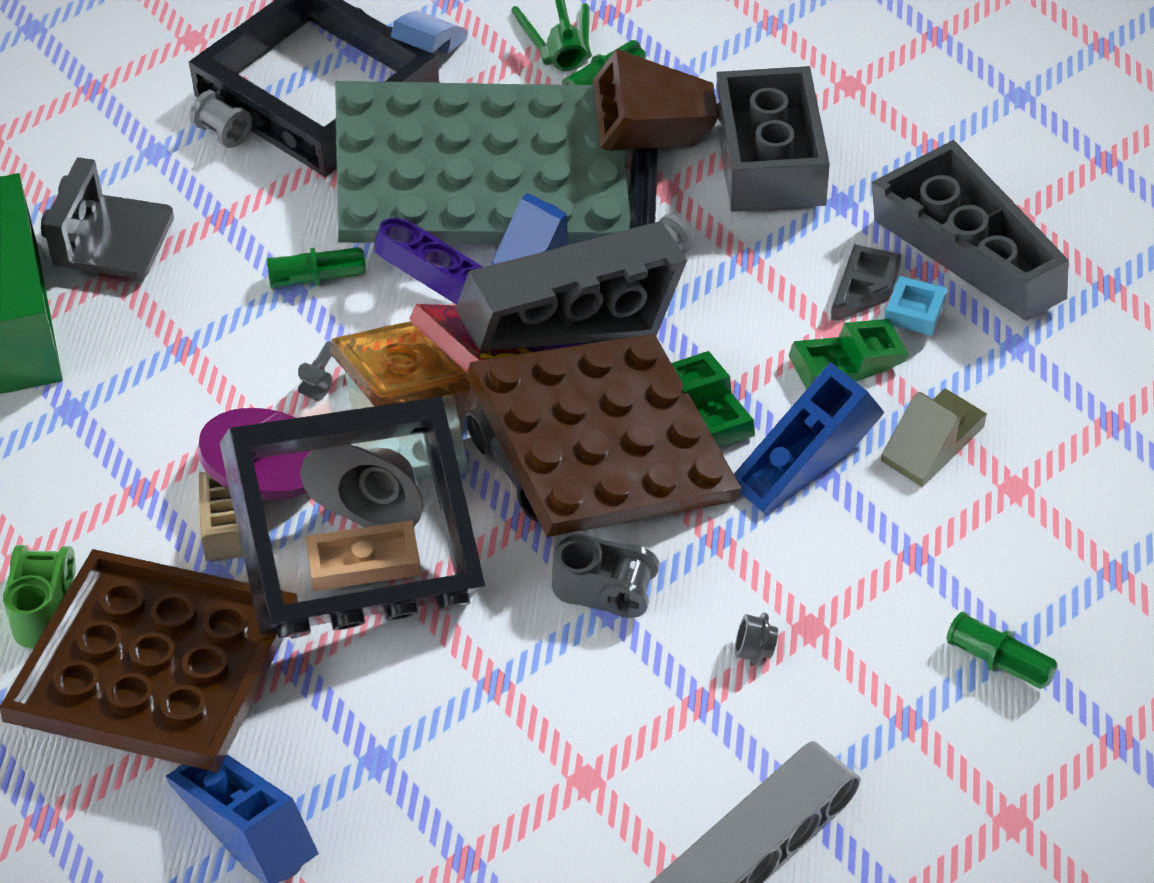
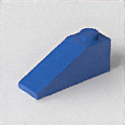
M830 362L735 471L734 475L742 488L740 494L765 515H768L848 455L885 412L866 389Z
M228 754L218 773L182 764L165 775L173 790L241 866L263 883H279L292 878L301 870L304 864L319 854L294 799Z

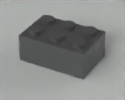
M799 66L717 71L716 103L718 119L716 124L730 211L826 206L830 162L811 67Z

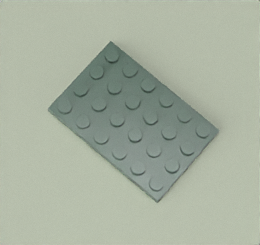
M335 81L338 242L374 243L380 223L383 220L400 218L414 223L444 243L500 244L521 198L527 193L546 203L555 205L567 214L568 244L630 229L631 218L624 150L608 151L600 147L594 85Z

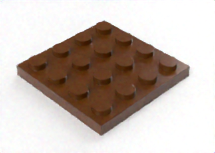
M655 334L470 362L466 377L546 537L736 502L742 488L690 395L682 392L684 385Z
M92 549L0 705L2 722L218 773L284 638L279 639L277 632L265 635L259 634L249 583ZM281 590L284 605L298 602L296 593Z

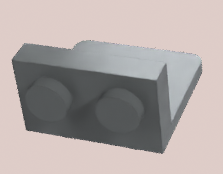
M77 157L68 175H64L61 178L58 186V195L52 207L44 211L40 229L42 237L47 240L53 266L142 279L150 272L174 220L173 208L167 204L103 195L95 159Z

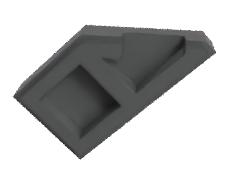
M854 244L832 305L831 319L839 321L889 301L901 266L902 254Z

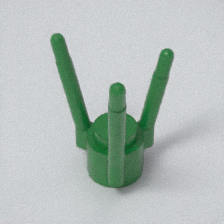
M555 0L560 23L550 30L547 44L520 8L513 6L511 8L512 14L539 50L543 64L549 65L553 63L554 67L558 70L572 71L581 67L587 59L592 57L589 46V4L583 3L581 5L579 29H577L574 25L570 24L565 0Z

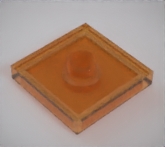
M411 321L335 337L331 340L330 354L373 406L440 396L445 397L470 391L471 385L466 377L467 373L412 324Z

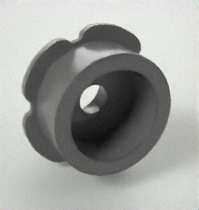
M762 612L759 617L744 614L737 631L734 650L735 657L750 660L751 666L759 665L762 658L771 659L776 648L778 627L770 625L768 622L769 615L766 612Z

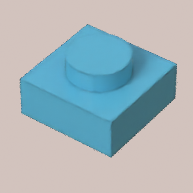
M899 276L885 309L884 319H889L895 327L933 336L946 302L947 287Z

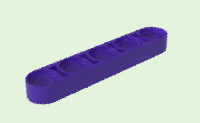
M388 218L380 223L374 242L376 253L382 259L457 305L468 272L483 266L410 221L400 218ZM583 343L536 346L525 348L528 349L530 352H538L582 345Z

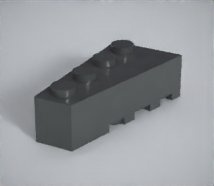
M954 139L872 181L875 222L1023 320L1027 321L1068 298V258Z
M662 221L471 270L468 272L456 312L479 351L608 341L655 334L657 336L688 260Z

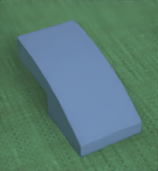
M413 11L394 20L391 38L430 53L439 50L449 54L467 39L468 30L424 12Z

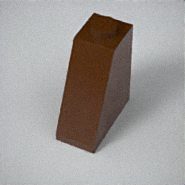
M615 49L593 79L600 147L602 149L616 151L692 147L717 122L718 110L713 82L628 52Z

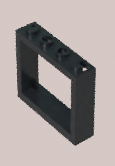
M274 0L188 61L194 96L198 97L208 90L221 94L225 103L233 108H243L251 114V132L320 175L327 177L337 169L336 120L333 119L327 125L322 126L237 73L309 21L394 70L396 73L384 82L439 83L438 56L434 52L430 53L391 38V26L385 25L366 14L362 9L354 7L344 0Z
M442 396L229 428L220 441L260 635L277 632L279 639L286 637L295 639L309 635L311 633L310 626L331 623L332 630L334 631L345 630L365 624V616L384 613L386 621L400 620L417 615V607L437 604L438 611H450L454 607L471 604L470 598L485 587ZM423 433L455 575L284 605L253 459Z

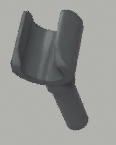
M327 341L311 364L307 362L300 364L298 377L303 381L298 386L299 393L316 401L322 400L327 395L332 383V376L325 371V367L337 348L335 343Z

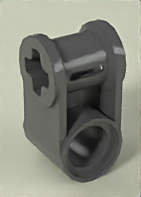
M583 533L568 534L560 538L553 549L552 590L555 596L568 604L604 610L626 618L640 617L645 614L648 608L649 598L646 592L650 580L655 578L659 571V559L653 552L638 545L620 544L594 538ZM631 561L636 562L634 569L630 568ZM625 594H629L628 601H624Z

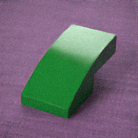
M889 319L845 322L839 337L793 341L788 354L806 389L830 362L856 382L905 362L909 355Z
M710 351L672 362L684 385L682 392L690 395L719 448L755 436L754 419L732 394L730 375Z

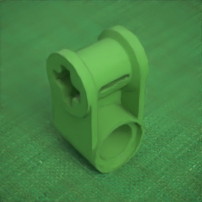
M18 544L14 547L10 560V572L3 593V604L12 636L16 643L22 647L34 649L74 581L76 558L73 547L62 546L59 551L29 550L26 545Z

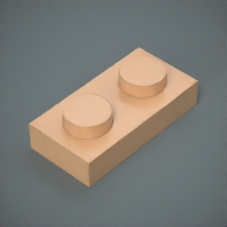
M413 520L305 536L313 592L421 575Z

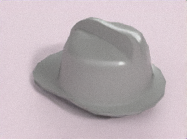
M347 444L312 450L303 460L300 472L303 488L315 502L327 510L356 522L362 527L413 520V525L415 526L420 521L424 507L416 474L410 462L399 452L389 448L378 447L365 450L361 447Z

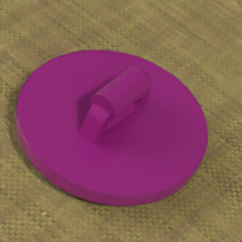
M239 408L220 413L210 419L200 432L197 446L199 461L204 470L215 481L229 489L220 447V441L229 428L296 417L266 408ZM311 451L253 459L261 498L280 500L306 494L300 472L303 460Z

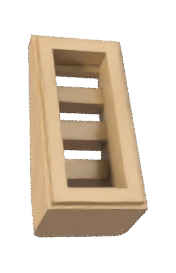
M199 472L200 528L205 561L243 557L237 524L214 526L236 522L234 511L213 514V512L233 510L231 498L212 501L213 498L231 496L230 490L226 487H219L223 485L215 481L207 472Z

